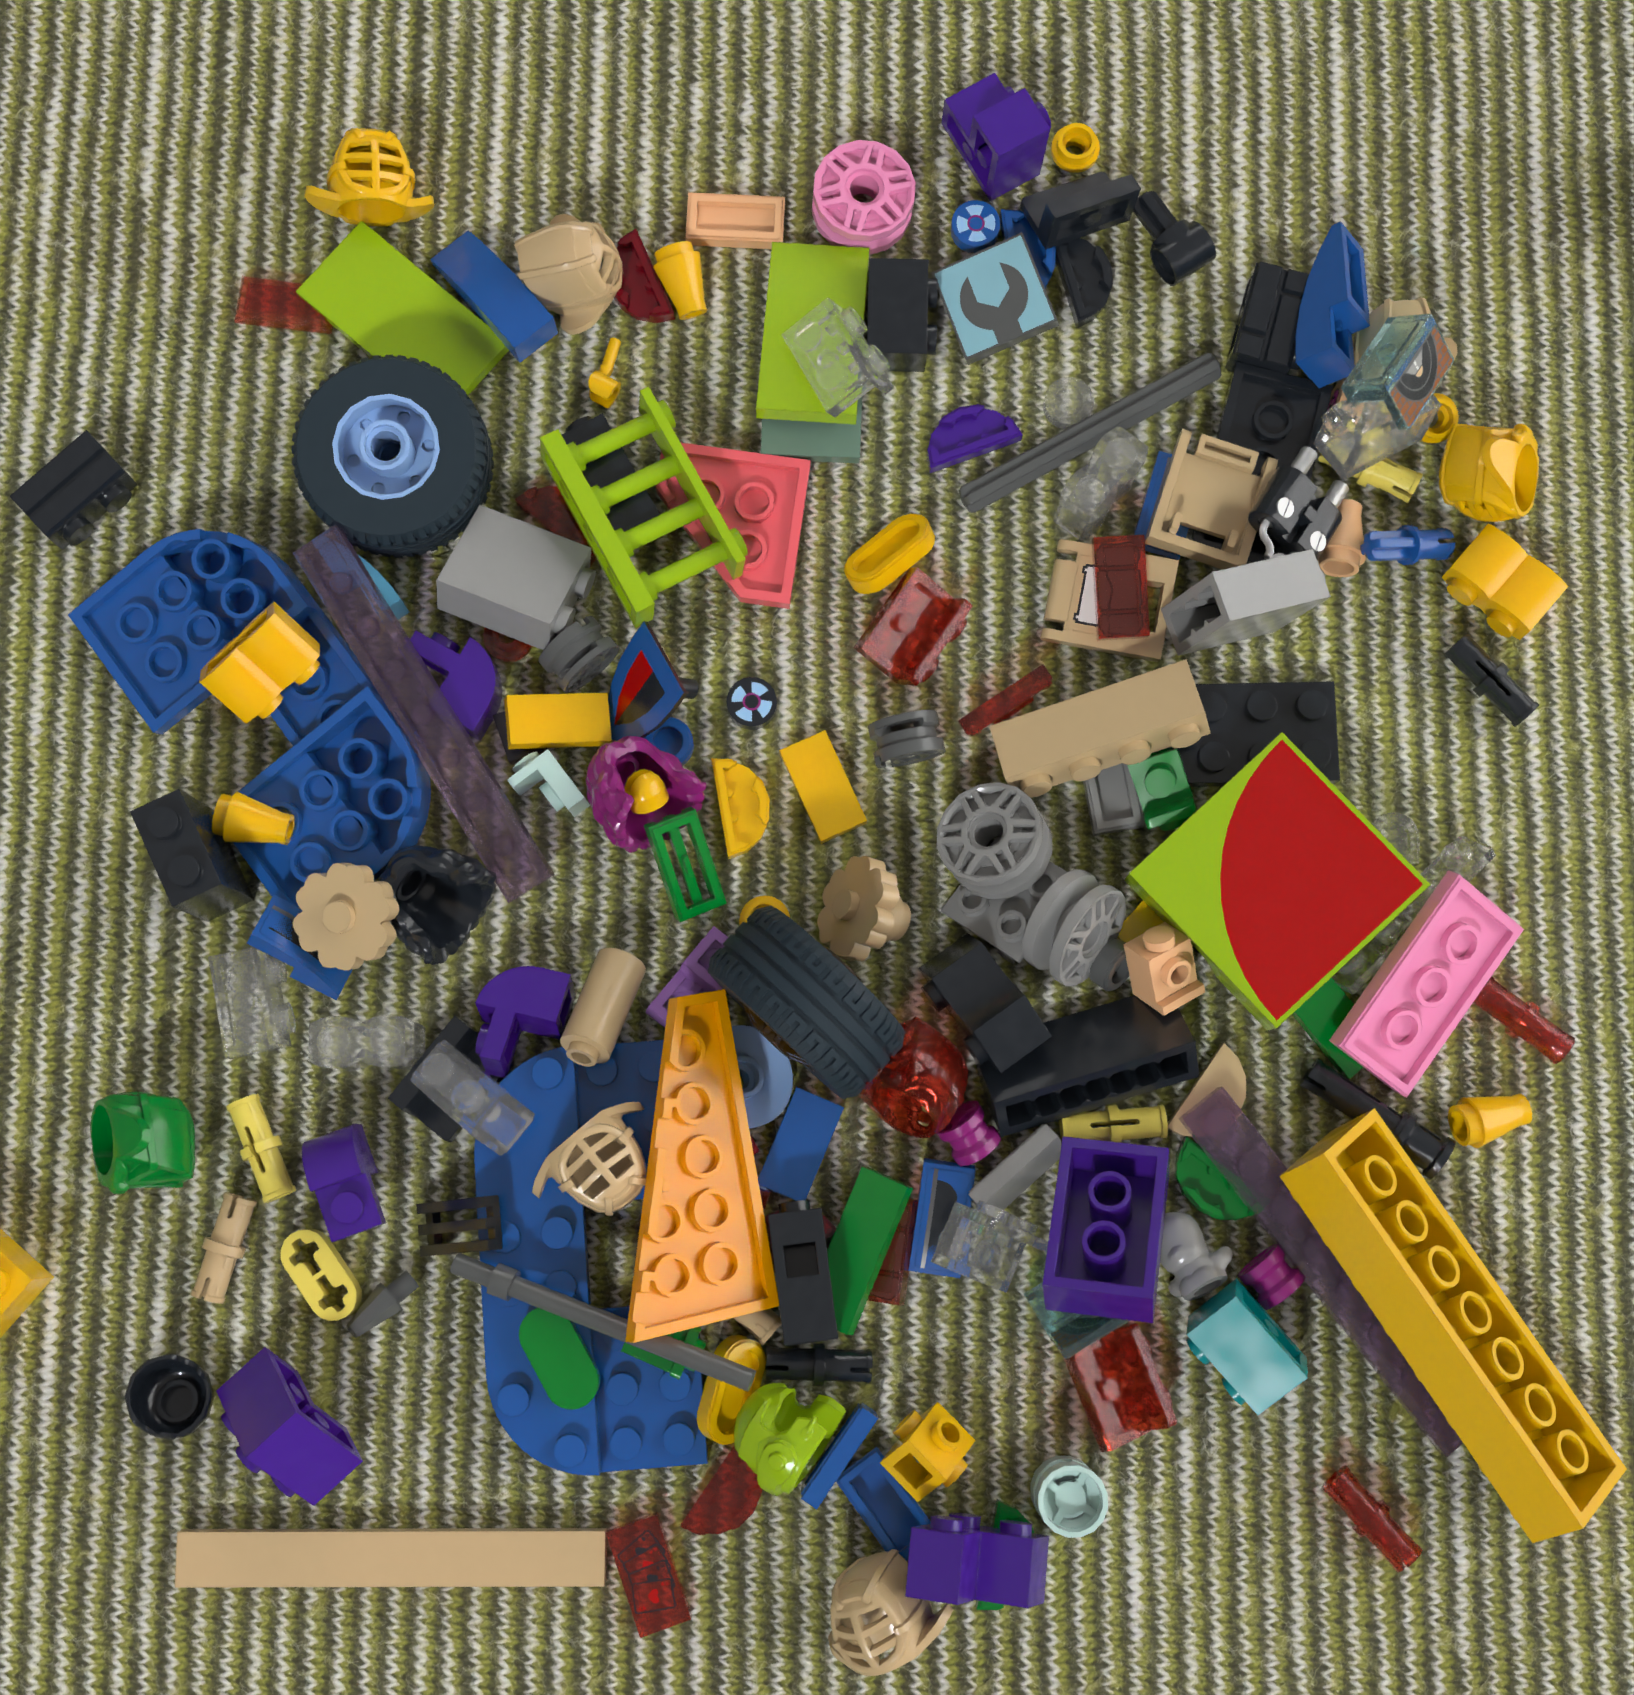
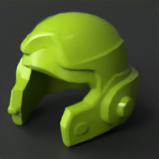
M771 1383L755 1390L747 1398L736 1417L734 1447L739 1457L757 1474V1482L762 1490L774 1496H779L782 1493L790 1494L806 1477L824 1452L846 1413L845 1408L832 1397L819 1394L812 1405L804 1406L796 1400L797 1391L794 1388H787L784 1383Z

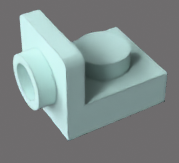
M548 749L540 755L535 751L522 758L512 769L515 774L507 780L512 788L519 795H522L545 779L547 782L541 785L539 789L557 812L566 806L569 812L576 817L590 806Z

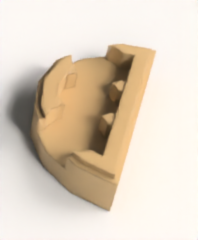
M1225 1043L1220 1044L1168 1121L1169 1131L1185 1137H1206L1224 1130L1239 1115L1246 1099V1075L1239 1058Z

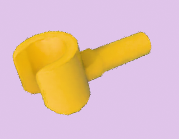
M610 338L599 370H595L588 380L589 398L607 409L613 405L621 389V383L610 377L621 345V341L617 338Z

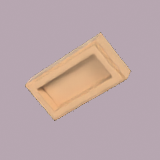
M688 192L686 241L692 242L693 246L771 249L772 242L784 241L785 197Z

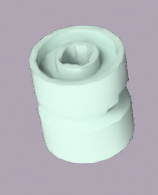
M1070 1455L1055 1456L1044 1461L1034 1472L1030 1483L1031 1500L1044 1523L1055 1533L1067 1538L1083 1537L1094 1532L1104 1521L1108 1510V1493L1102 1480L1082 1460Z

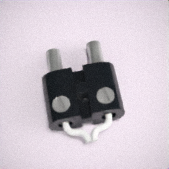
M1302 447L1291 466H1280L1276 469L1248 515L1249 523L1259 533L1261 540L1266 546L1265 559L1313 549L1318 561L1342 521V514L1338 507L1347 494L1349 487L1343 481L1335 480L1324 497L1317 499L1314 496L1318 487L1306 474L1317 458V453L1310 447ZM1270 538H1274L1277 541L1275 546H1273Z

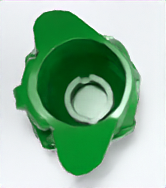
M135 1091L111 1094L96 1101L90 1122L93 1160L99 1182L109 1188V1191L118 1195L124 1194L128 1189L181 1188L184 1182L193 1178L195 1169V1129L191 1114L181 1099Z

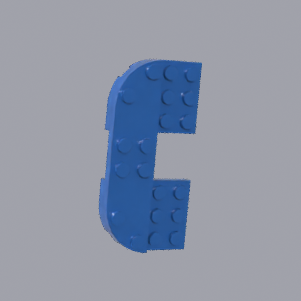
M202 529L179 532L156 542L143 551L70 612L68 616L152 732L163 735L212 694L199 683L202 668L225 645L236 638L265 608L273 602L277 603L320 644V656L317 659L320 662V666L305 683L298 685L294 681L283 689L280 693L283 696L282 702L270 714L293 747L238 792L283 813L294 815V830L288 845L279 843H233L270 895L273 896L275 894L299 909L301 908L296 902V894L304 886L308 876L313 873H327L330 866L335 863L367 865L373 871L375 881L386 870L388 862L395 852L418 843L428 818L431 798L430 775L424 752L417 738L296 574L278 555L256 542L230 532L204 531Z
M664 1040L617 1043L607 1062L596 1063L592 1067L582 1066L573 1062L567 1057V1051L563 1047L545 1051L523 1062L500 1082L487 1101L479 1120L474 1144L476 1197L498 1195L503 1249L479 1251L480 1261L494 1267L502 1263L521 1272L520 1277L591 1305L585 1206L578 1203L566 1191L562 1193L558 1189L560 1185L552 1177L548 1178L539 1199L532 1193L534 1180L546 1157L600 1111L626 1102H640L644 1108L642 1111L623 1115L622 1120L627 1128L630 1126L635 1131L633 1136L639 1144L646 1166H648ZM645 1186L635 1199H643ZM486 1207L477 1208V1219L487 1218ZM488 1229L478 1230L479 1240L489 1239ZM481 1285L485 1367L490 1400L504 1430L524 1452L542 1464L558 1471L585 1476L600 1475L601 1472L708 1464L707 1437L700 1432L697 1424V1411L704 1389L702 1373L692 1372L684 1368L678 1380L669 1376L670 1373L621 1352L625 1342L573 1322L599 1369L600 1387L595 1397L584 1407L573 1410L561 1408L548 1397L519 1340V1329L523 1319L537 1307L515 1298H511L509 1301L502 1300L488 1294L487 1287ZM630 1306L600 1309L628 1319Z

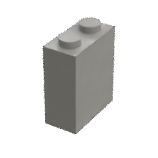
M479 505L436 579L437 609L544 650L557 635L573 623L576 609L573 607L578 597L585 599L592 588L596 571L590 569L591 548Z
M1313 549L1211 572L1161 608L1177 655L1180 656L1276 632L1331 596L1326 585L1325 575L1319 567Z

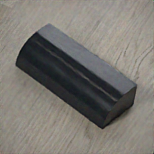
M1135 995L1044 1022L1052 1037L1002 1073L988 1060L979 1065L974 1059L988 1106L1001 1137L1199 1077L1196 1041L1179 1008L1164 1016Z

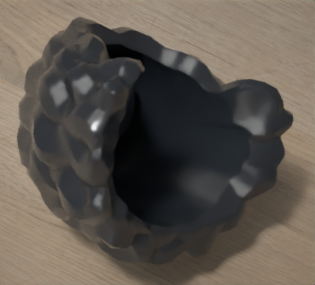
M413 845L400 849L393 854L386 870L380 875L378 881L388 882L392 886L393 897L398 902V915L390 921L396 931L397 938L405 943L409 951L420 955L425 964L437 965L438 963H444L449 955L455 954L458 948L468 941L470 931L478 926L479 919L486 914L487 907L494 900L493 893L496 891V884L494 882L497 876L496 873L484 868L477 858L462 855L452 849H437Z

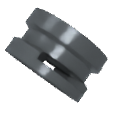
M586 616L583 619L586 623L584 626H581L576 621L563 630L547 645L539 657V663L548 673L554 672L558 676L556 683L565 693H572L588 684L614 660L619 652V646L611 637H603L600 633L602 627L593 616Z
M918 710L885 717L869 724L870 740L876 742L878 749L873 753L876 767H886L885 762L888 760L891 761L892 767H899L930 760L944 754L946 750L943 738L937 737L935 729L940 725L937 711Z

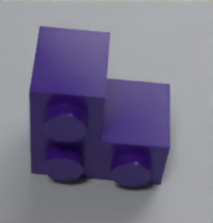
M993 73L944 100L942 125L989 201L1040 175L1051 129V120L1045 107L1039 101L1034 103L1025 88L1016 93L1010 86L1004 88L996 73Z
M266 1347L216 1390L225 1411L221 1415V1419L228 1430L236 1436L239 1446L235 1449L238 1458L253 1473L263 1470L270 1475L278 1489L288 1497H292L296 1493L315 1506L363 1462L347 1428L316 1406L299 1372Z
M949 1513V1517L931 1516L930 1524L911 1527L905 1597L954 1605L974 1600L1022 1608H1031L1043 1604L1049 1536L1032 1533L1033 1524L1028 1522L1000 1520V1527L993 1528L980 1526L981 1516L973 1514Z

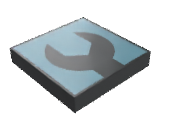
M1022 232L931 272L933 278L938 280L937 289L968 365L1059 326Z

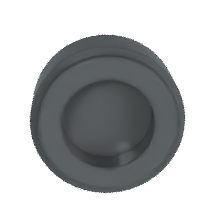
M1114 938L1107 942L1090 968V980L1105 991L1119 988L1129 977L1123 945L1126 942L1120 938Z

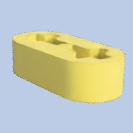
M303 1229L291 1233L284 1240L281 1247V1261L311 1309L320 1318L327 1321H338L351 1316L359 1308L362 1300V1289L331 1240L323 1232L316 1229ZM300 1240L305 1244L317 1243L319 1249L313 1254V1257L321 1269L318 1273L311 1263H298L295 1256L301 1251L298 1245ZM325 1276L333 1287L344 1285L347 1288L348 1293L342 1298L345 1304L343 1309L338 1305L326 1306L324 1299L330 1293L322 1281V1278Z

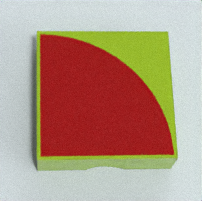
M1283 732L1124 879L1163 922L1173 926L1191 940L1192 946L1206 959L1216 978L1267 1031L1278 1028L1431 885Z

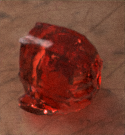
M915 1016L912 1020L900 1023L905 1031L903 1047L894 1057H889L890 1061L883 1069L879 1068L877 1070L878 1074L871 1082L867 1081L865 1083L866 1087L858 1096L876 1116L895 1130L918 1138H930L946 1128L957 1108L964 1102L963 1096L967 1087L969 1071L965 1059L957 1046L930 1024ZM919 1121L922 1122V1123H925V1124H929V1125H928V1126L921 1125V1124L919 1123Z

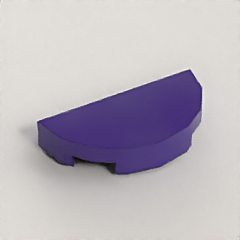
M976 404L959 407L943 416L939 421V425L931 434L927 450L929 472L933 473L1017 443L1022 440L1023 434L1012 418L1009 416L1004 417L997 411L985 409L984 405Z

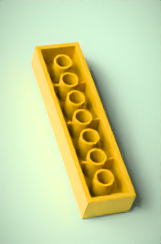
M1374 1108L1330 1131L1279 1177L1532 1544L1583 1529L1627 1468L1376 1109Z

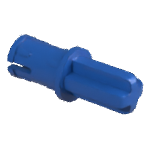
M1404 525L1396 531L1368 532L1364 535V543L1360 545L1361 554L1367 555L1369 561L1397 560L1402 565H1413L1418 560H1447L1454 552L1455 543L1438 542L1441 539L1454 538L1453 533L1447 528L1419 530L1413 525Z

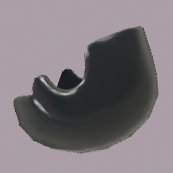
M166 1354L146 1360L131 1375L124 1397L129 1417L135 1426L159 1439L174 1440L193 1434L209 1418L215 1395L209 1375L197 1363L178 1354Z

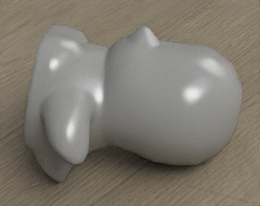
M1183 1212L1166 1213L1160 1263L1168 1272L1175 1276L1169 1283V1292L1174 1297H1183L1187 1301L1203 1297L1227 1280L1228 1276L1225 1269L1232 1260V1249L1228 1246H1223L1210 1253L1203 1233L1191 1215Z

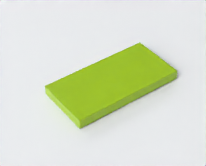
M360 221L296 290L297 295L302 301L369 357L373 358L376 355L385 357V355L393 354L394 357L402 355L406 356L407 359L412 357L417 358L419 362L425 361L432 367L440 368L442 373L446 372L452 380H455L464 389L467 395L476 388L509 351L486 323L363 221Z
M772 242L756 418L856 425L869 248Z

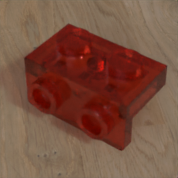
M910 567L853 648L896 684L917 686L919 683L930 678L939 664L937 657L947 643L952 642L962 633L967 624L965 617L973 605L965 598H953L918 567Z
M1137 1323L1119 1325L1069 1357H1066L1061 1350L1101 1452L1113 1451L1152 1430L1168 1429L1177 1424V1419L1172 1409L1171 1395L1162 1384L1152 1359L1150 1343L1145 1335L1142 1334Z

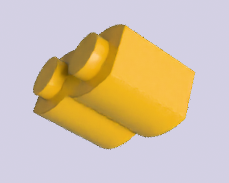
M1489 523L1442 576V579L1448 584L1447 591L1455 600L1466 606L1473 604L1480 608L1487 616L1486 621L1496 633L1507 638L1513 636L1519 640L1534 628L1568 588L1567 584L1553 570L1528 555L1509 535Z
M273 602L202 668L199 683L245 724L257 715L264 719L274 712L282 702L283 696L280 693L283 689L294 681L298 685L305 683L320 666V662L317 661L320 656V644L277 603Z

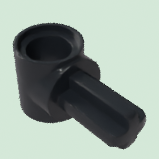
M1146 191L1138 197L1133 213L1154 240L1150 249L1151 261L1159 276L1168 285H1177L1216 258L1215 245L1201 224L1196 221L1188 223L1187 220L1178 222L1154 191Z

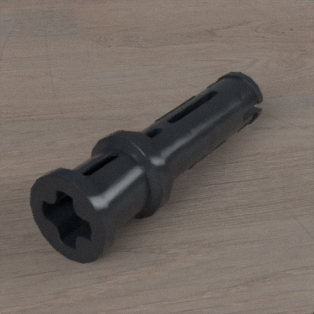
M1317 1058L1313 1062V1068L1308 1069L1299 1086L1308 1089L1351 1119H1355L1375 1108L1411 1161L1423 1169L1422 1176L1431 1180L1437 1175L1452 1154L1456 1145L1455 1140L1450 1137L1442 1139L1418 1123L1417 1115L1412 1112L1403 1111L1398 1113L1323 1063L1321 1059Z

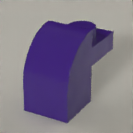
M415 631L405 647L414 660L446 677L429 708L437 718L481 741L494 719L493 715L497 714L502 700V681L495 664L486 650L471 637L461 653L458 654L460 646L449 638L437 632H434L431 638Z
M521 966L498 974L484 986L475 1002L482 1022H486L481 1026L478 1033L476 1054H480L479 1057L486 1074L503 1078L508 1075L522 1031L558 1040L561 1039L576 995L571 974L535 966Z
M355 1123L305 1141L302 1145V1161L310 1192H315L331 1242H337L386 1224L371 1175L377 1174L378 1171L362 1124Z

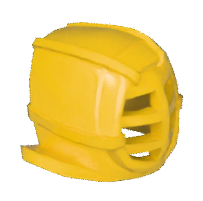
M351 128L346 131L339 143L327 174L328 191L310 185L306 186L304 196L312 206L330 216L340 217L344 222L355 225L363 221L369 227L391 226L397 222H407L423 216L434 207V199L431 195L421 198L413 197L415 173L413 169H410L409 160L400 140L391 131L385 132L377 129Z
M1454 424L1449 434L1439 469V488L1444 502L1454 506L1463 515L1484 522H1500L1513 518L1520 519L1527 515L1534 505L1539 474L1538 444L1531 428L1524 424H1517L1514 428Z

